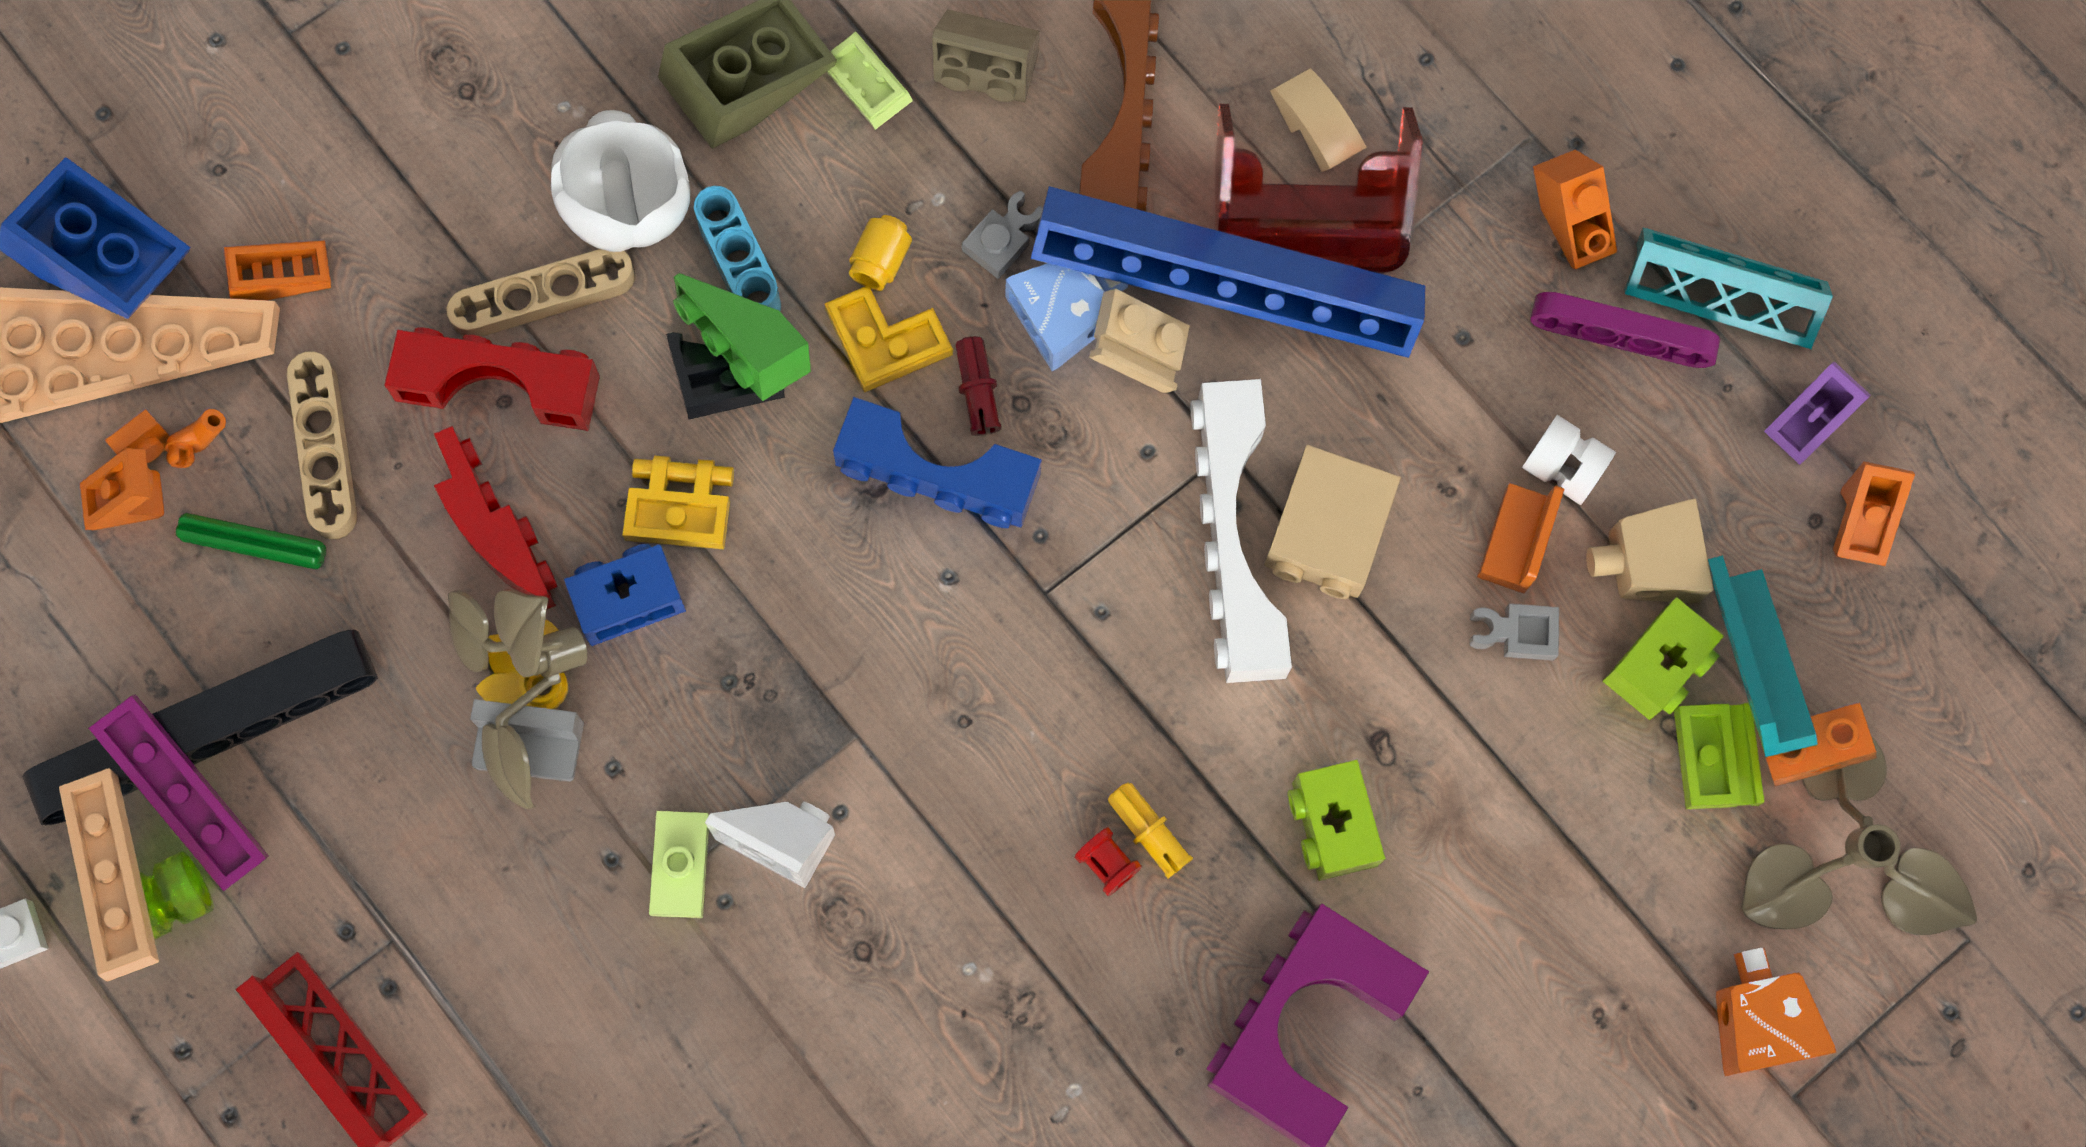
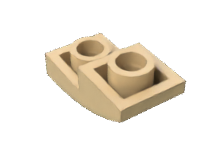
M1311 68L1270 90L1290 132L1301 131L1321 172L1331 169L1367 148L1340 102Z

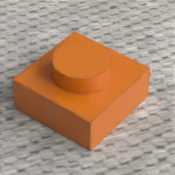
M145 409L105 441L116 455L125 448L146 450L147 463H150L161 455L166 440L170 435Z

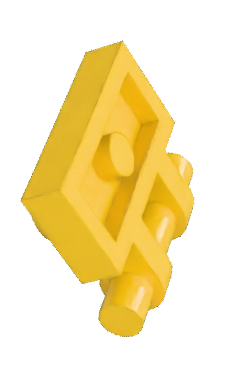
M657 455L654 456L653 460L634 459L632 477L649 479L650 483L649 489L630 487L628 489L622 534L625 541L713 549L725 548L730 500L728 496L711 495L713 485L733 486L734 467L715 466L714 460L699 459L698 464L671 462L669 456ZM669 481L695 484L694 493L667 491Z

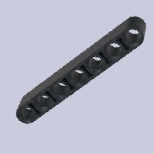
M346 630L314 642L152 715L195 765L357 693L372 685L378 677L359 631ZM97 739L28 769L22 776L39 822L45 826L66 821L59 786L110 768L119 777L123 796L138 790V788Z

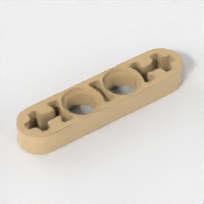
M598 249L463 289L450 298L446 307L447 316L455 331L461 336L477 335L482 337L620 296L633 286L635 269L629 255L625 251L610 252ZM615 263L617 269H620L618 270L619 278L609 280L605 274L606 265ZM589 269L595 287L588 288V282L583 270ZM562 275H571L578 279L577 289L569 296H559L552 292L553 282ZM515 289H524L531 293L530 303L521 310H511L505 306L507 295ZM494 297L501 315L494 316L489 298ZM474 305L478 311L476 312L477 320L468 323L464 317L466 315L465 307Z
M304 352L291 360L287 368V381L306 517L309 524L322 537L340 539L347 536L354 529L357 523V509L338 377L334 367L324 355L317 352ZM316 367L321 373L315 379L316 389L321 397H313L310 386L304 379H301L309 376V368ZM316 411H327L332 416L329 428L321 433L308 432L306 429L308 417ZM325 456L336 458L338 469L331 478L319 480L313 477L312 469L317 460ZM322 493H331L334 505L343 512L336 515L335 524L329 525L323 518H320V516L328 514L329 510L327 498Z

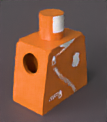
M1765 948L1733 954L1741 984L1716 992L1722 1064L1725 1076L1837 1053L1806 982L1799 972L1773 977Z

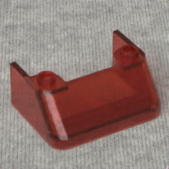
M1219 103L1215 159V230L1372 272H1391L1405 263L1410 251L1423 144L1413 107H1403L1398 151H1379L1368 155L1359 165L1356 186L1262 184L1263 168L1259 157L1250 150L1234 148L1235 137L1229 104Z

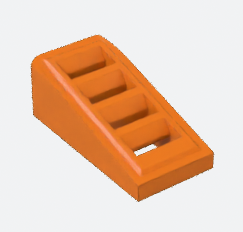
M325 240L224 247L229 299L267 301L331 288ZM312 257L314 275L304 276L302 259ZM292 261L294 277H284L283 262ZM272 265L273 278H263L262 266ZM252 268L253 279L243 280L242 270Z

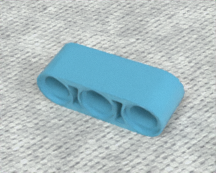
M706 187L695 198L694 211L701 236L727 290L744 298H747L748 295L756 291L766 292L769 296L760 304L780 311L781 301L776 279L736 197L725 187ZM717 210L729 213L726 218L720 221L707 219L709 214ZM741 250L749 253L747 258L740 262H730L726 259L734 251Z

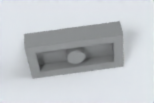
M474 699L470 720L478 727L472 758V766L476 770L488 771L482 751L483 726L490 723L496 725L495 718L511 704ZM524 706L509 719L508 725L515 729L525 745L531 777L567 782L573 781L584 722L576 712Z

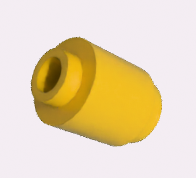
M882 215L881 218H870L849 259L852 265L849 270L850 277L862 286L869 285L872 290L882 291L887 283L893 282L912 243L911 236L906 232L907 226L899 219L889 215Z

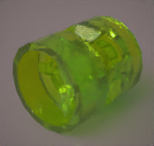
M180 851L154 864L153 873L150 876L140 872L154 940L172 932L173 922L175 921L183 925L188 924L213 911L214 905L209 889L197 866L184 851Z

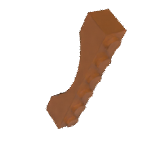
M1094 0L1093 14L1106 30L1118 55L1123 75L1124 96L1112 129L1099 148L1082 164L1079 194L1146 212L1148 187L1139 186V172H1148L1151 143L1142 142V128H1151L1153 99H1144L1145 84L1154 85L1156 56H1147L1148 42H1157L1159 13H1150L1151 0Z

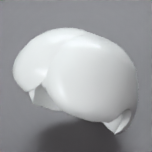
M605 110L597 113L589 120L586 127L577 129L567 135L553 155L551 192L554 205L567 226L583 241L594 247L610 252H621L632 247L653 245L668 237L681 224L688 211L690 184L679 147L665 132L650 124L637 123L628 113L618 110Z

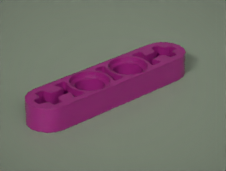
M1557 292L1537 294L1530 319L1534 326L1549 332L1695 368H1707L1715 365L1720 344V337L1717 334L1703 328Z

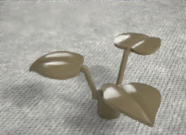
M505 589L496 594L494 601L495 625L502 641L495 642L488 638V619L478 602L465 592L458 590L449 592L451 637L457 655L468 669L474 672L483 671L488 667V651H507L515 669L521 676L530 677L541 674L544 677L543 680L497 715L495 718L496 725L490 723L483 726L482 729L483 758L491 779L509 800L526 809L534 808L536 806L532 803L530 797L531 774L527 750L519 734L508 725V721L549 686L559 684L561 682L559 673L586 664L587 647L585 641L575 627H568L544 635L548 598L528 595L514 589Z
M1873 737L1872 740L1877 751L1876 759L1802 779L1805 788L1812 797L1821 801L1839 798L1840 807L1859 823L1860 828L1853 830L1846 839V854L1814 868L1812 858L1804 849L1790 844L1770 846L1757 854L1749 866L1741 906L1745 917L1764 927L1797 929L1809 926L1820 920L1832 904V891L1820 876L1854 864L1864 869L1884 867L1885 874L1892 878L1882 890L1881 902L1888 919L1901 931L1913 935H1933L1954 928L1970 926L1977 922L1976 910L1970 892L1961 876L1948 860L1940 854L1925 848L1908 849L1898 859L1900 840L1897 834L1885 825H1873L1872 817L1864 816L1850 803L1849 799L1863 801L1873 797L1885 783L1887 775L1886 760L1882 749Z

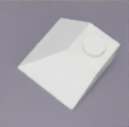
M781 802L710 813L705 822L715 840L803 888H806L835 836L833 826L827 823L830 816L807 802H803L800 808L789 802Z

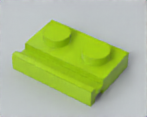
M1749 703L1741 705L1709 704L1678 706L1674 710L1686 809L1726 808L1742 805L1759 806L1765 801L1756 732Z

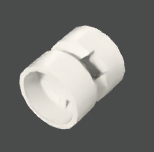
M1556 415L1522 468L1543 482L1552 479L1556 480L1557 486L1564 488L1563 494L1581 505L1610 464L1616 452L1593 437L1584 441L1580 438L1579 428ZM1570 454L1574 455L1581 462L1577 470L1564 465Z

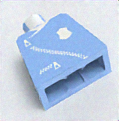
M1047 263L1008 277L1006 279L1005 297L1051 371H1054L1095 339L1094 333L1103 292L1115 288L1123 291L1128 288V284Z

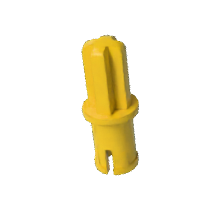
M1127 782L1121 785L1109 796V804L1135 835L1134 844L1141 843L1165 873L1167 879L1193 860V857L1185 851L1164 824L1167 821L1166 817L1159 818L1132 783Z

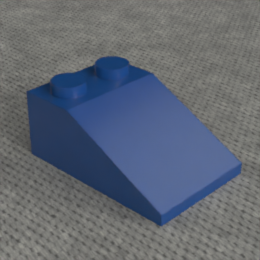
M67 157L1 223L0 251L38 278L126 319L133 315L187 255L191 248Z

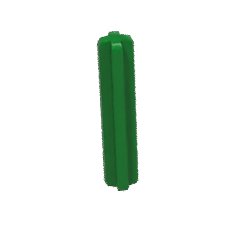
M190 513L182 514L176 527V536L182 542L311 569L321 568L326 556V546L319 540Z

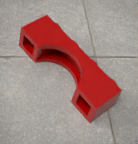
M424 327L415 328L414 332L397 330L384 384L395 402L444 409L451 398L469 384L488 379L503 380L515 384L529 395L531 407L540 424L589 431L600 375L593 359H589L586 354L567 349L561 350L559 354L541 352L538 347L523 342H514L511 344V347L495 345L490 340L477 335H464L462 339L444 337L439 331Z

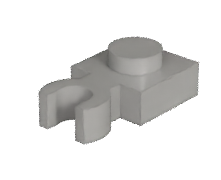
M1022 191L1012 195L1008 202V213L1004 217L992 209L961 243L962 251L997 279L1005 273L1029 246V237L1023 231L1036 229L1043 210L1041 206L1037 207L1031 215H1022L1018 212V209L1025 202V193Z
M1508 604L1505 608V617H1500L1497 612L1489 608H1477L1470 614L1471 621H1482L1490 629L1489 635H1473L1471 637L1469 645L1473 648L1487 649L1496 642L1504 643V657L1553 661L1558 657L1559 607Z

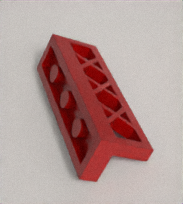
M296 952L264 979L252 975L235 989L358 1147H390L428 1115L301 953ZM297 970L308 983L305 1006L286 1005L274 990V988ZM316 995H318L327 1008L315 1007ZM292 1012L304 1013L302 1025ZM314 1014L333 1015L340 1023L337 1047L317 1045L312 1039L311 1029ZM348 1035L358 1048L346 1047ZM323 1052L336 1053L334 1066ZM345 1054L365 1055L372 1064L369 1087L349 1086L344 1080L342 1073ZM380 1076L391 1089L378 1088ZM355 1093L367 1094L366 1107ZM377 1095L397 1096L409 1111L404 1118L387 1132L383 1130L374 1118Z

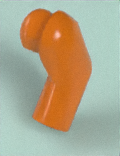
M208 409L195 422L170 435L164 446L165 451H167L166 460L168 464L175 468L191 466L195 461L194 453L206 449L225 428L226 418L218 410Z

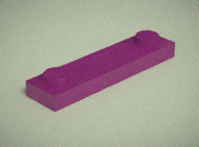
M136 694L130 696L88 728L223 891L269 857Z

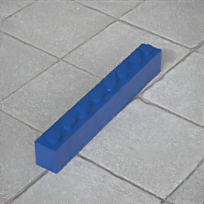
M1050 186L1048 187L1031 254V259L1407 358L1411 354L1425 318V285Z

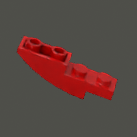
M453 426L434 433L452 475V478L435 484L434 487L459 531L484 563L514 590L528 595L547 597V610L555 607L556 604L550 590L557 588L558 585L547 561L543 560L539 563L536 561L531 546L539 542L527 516L518 519L510 505L501 508L490 482L480 483L474 468L481 466L482 462L470 438L462 441Z

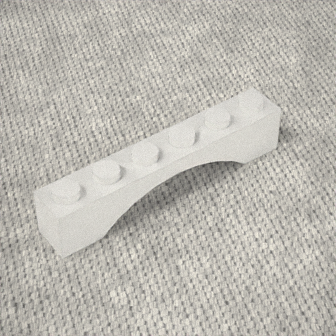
M1261 379L1202 383L1198 400H1191L1190 409L1192 429H1201L1202 447L1195 448V464L1197 476L1206 477L1207 494H1200V514L1202 524L1210 523L1212 541L1205 542L1204 551L1207 572L1215 571L1217 589L1210 590L1209 592L1211 619H1220L1222 637L1214 639L1216 668H1225L1226 683L1286 679L1292 668L1287 618L1268 600L1253 578L1241 550L1236 525V495L1240 476L1247 460L1261 442L1266 427Z

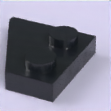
M672 332L666 334L689 420L785 398L784 389L762 401L750 387L744 389L738 384L730 370L729 363L722 355L714 356L705 344L683 341L681 333Z

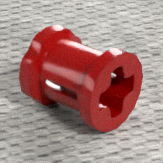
M1109 827L1096 834L1075 854V859L1079 863L1085 862L1104 883L1103 891L1107 896L1112 895L1124 886L1143 867L1137 860L1131 861L1112 840L1113 832Z

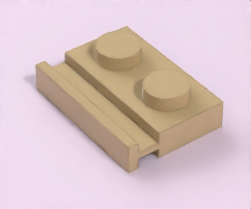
M1115 288L1103 292L1094 333L1097 343L1095 350L1090 351L1089 358L1162 393L1176 391L1175 373L1181 370L1190 325Z

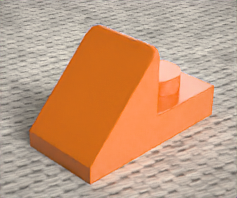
M125 448L80 482L85 530L105 529L158 519L164 516L160 474L158 471L150 470L147 467L146 450Z
M1863 461L1844 484L1840 492L1847 505L1833 547L1836 557L1886 566L1915 477L1913 471Z

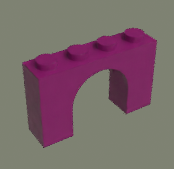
M1321 903L1313 914L1303 910L1288 934V937L1296 941L1286 958L1277 953L1261 978L1263 982L1269 985L1259 1002L1249 998L1235 1020L1234 1025L1240 1028L1241 1031L1233 1045L1230 1047L1222 1042L1206 1070L1214 1074L1207 1085L1208 1087L1301 1147H1325L1349 1107L1297 1074L1284 1058L1278 1040V1022L1281 1011L1289 997L1298 990L1308 986L1332 985L1348 991L1393 1021H1396L1403 1017L1429 974V971Z

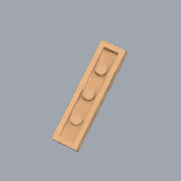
M108 768L59 786L98 976L108 982L158 963L159 958L118 775Z

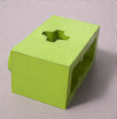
M1675 597L1660 612L1602 682L1648 720H1651L1662 710L1670 715L1689 694V691L1683 685L1694 673L1701 678L1719 658L1720 655L1713 649L1724 635ZM1664 655H1668L1673 660L1668 670L1661 665Z
M1358 759L1299 773L1292 782L1293 789L1288 790L1287 794L1294 820L1302 819L1307 839L1301 840V848L1308 870L1316 869L1318 880L1322 881L1378 867L1386 858ZM1329 810H1331L1332 816L1335 819L1342 818L1344 821L1338 833L1335 832L1333 825L1324 826L1322 822L1329 813Z

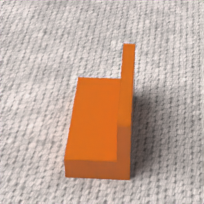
M1511 483L1507 485L1477 578L1521 593L1527 591L1538 576L1564 488L1555 485L1546 496Z

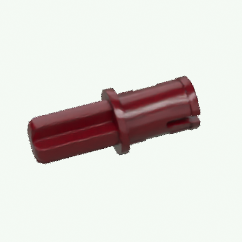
M965 337L957 341L955 347L962 384L958 389L960 394L965 395L971 426L970 433L973 436L987 435L986 425V428H990V433L992 434L1002 429L993 391L997 387V381L991 378L982 337Z

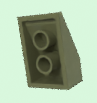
M758 0L665 44L658 78L713 149L754 128L834 67L837 59L791 0Z

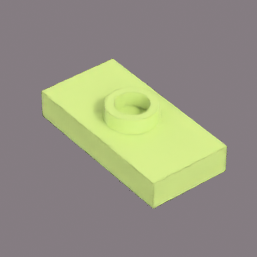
M854 32L830 51L837 61L835 66L828 70L827 73L875 130L913 101L909 92L857 32Z
M656 811L649 905L650 916L703 918L709 828L705 822L709 816L708 813Z

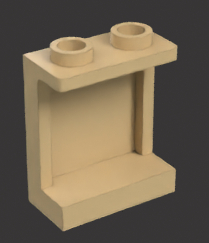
M1306 445L1264 565L1273 569V574L1283 580L1299 583L1303 579L1320 585V590L1331 597L1348 599L1349 596L1358 598L1366 584L1401 477Z

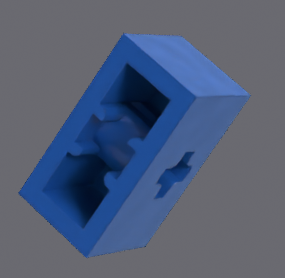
M640 544L631 547L622 553L623 558L603 564L601 561L587 563L574 571V576L564 579L582 632L591 646L686 612L661 544L653 547L650 544ZM627 583L630 596L621 599L618 586Z

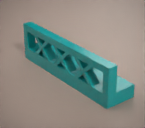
M1644 227L1636 244L1637 257L1624 289L1626 295L1808 349H1812L1833 298L1827 281ZM1647 261L1667 267L1674 280L1658 289L1639 284ZM1676 270L1688 273V275L1680 278ZM1705 278L1715 282L1721 295L1700 303L1691 300L1684 286ZM1723 284L1735 288L1727 292ZM1679 289L1682 297L1670 293ZM1747 292H1752L1762 296L1768 309L1748 317L1738 314L1731 300ZM1770 298L1783 302H1780L1773 306ZM1725 303L1729 311L1717 307ZM1794 306L1813 310L1804 333L1785 328L1778 314ZM1772 317L1775 324L1764 322V320Z
M1723 555L1708 559L1714 593L1765 757L1818 745L1816 732L1763 570L1759 569L1730 577Z

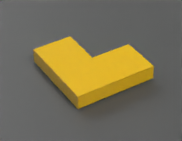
M869 285L824 303L828 317L864 393L953 355V348L933 308L888 326Z

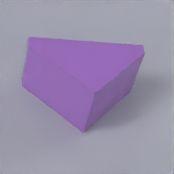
M1833 362L1764 432L1800 465L1871 395L1836 362Z

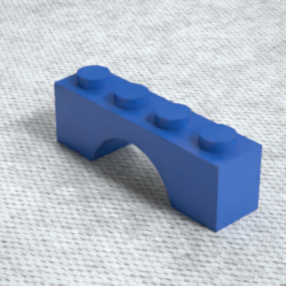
M853 397L833 449L836 466L841 467L840 471L850 478L868 481L869 477L888 483L887 487L900 495L914 497L916 493L934 498V503L945 510L960 513L963 509L981 514L983 521L999 528H1009L1010 524L1022 528L1041 475L1042 459L994 444L979 459L965 465L947 467L930 463L917 455L907 443L902 431L900 412Z

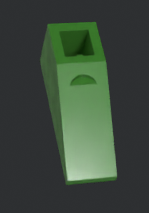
M681 273L674 276L677 298L673 300L677 313L687 325L695 324L701 331L705 345L714 356L722 355L729 363L735 380L742 388L750 387L764 401L811 372L808 342L779 310Z

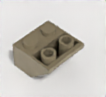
M947 9L936 25L932 36L934 81L954 91H966L969 89L986 93L992 99L1000 102L1016 100L1025 103L1039 53L1040 31Z

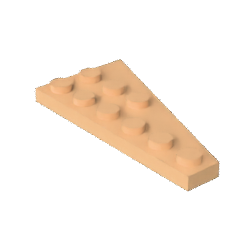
M0 287V423L272 355L275 351L280 307L275 301L150 295L133 315L126 319L68 291Z

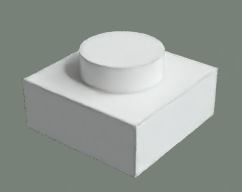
M25 898L0 908V969L48 950L33 901Z

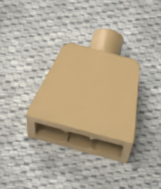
M1696 499L1685 500L1620 519L1609 531L1610 545L1589 547L1587 549L1586 561L1590 576L1616 575L1619 595L1623 599L1671 602L1677 597L1683 603H1700L1713 591Z

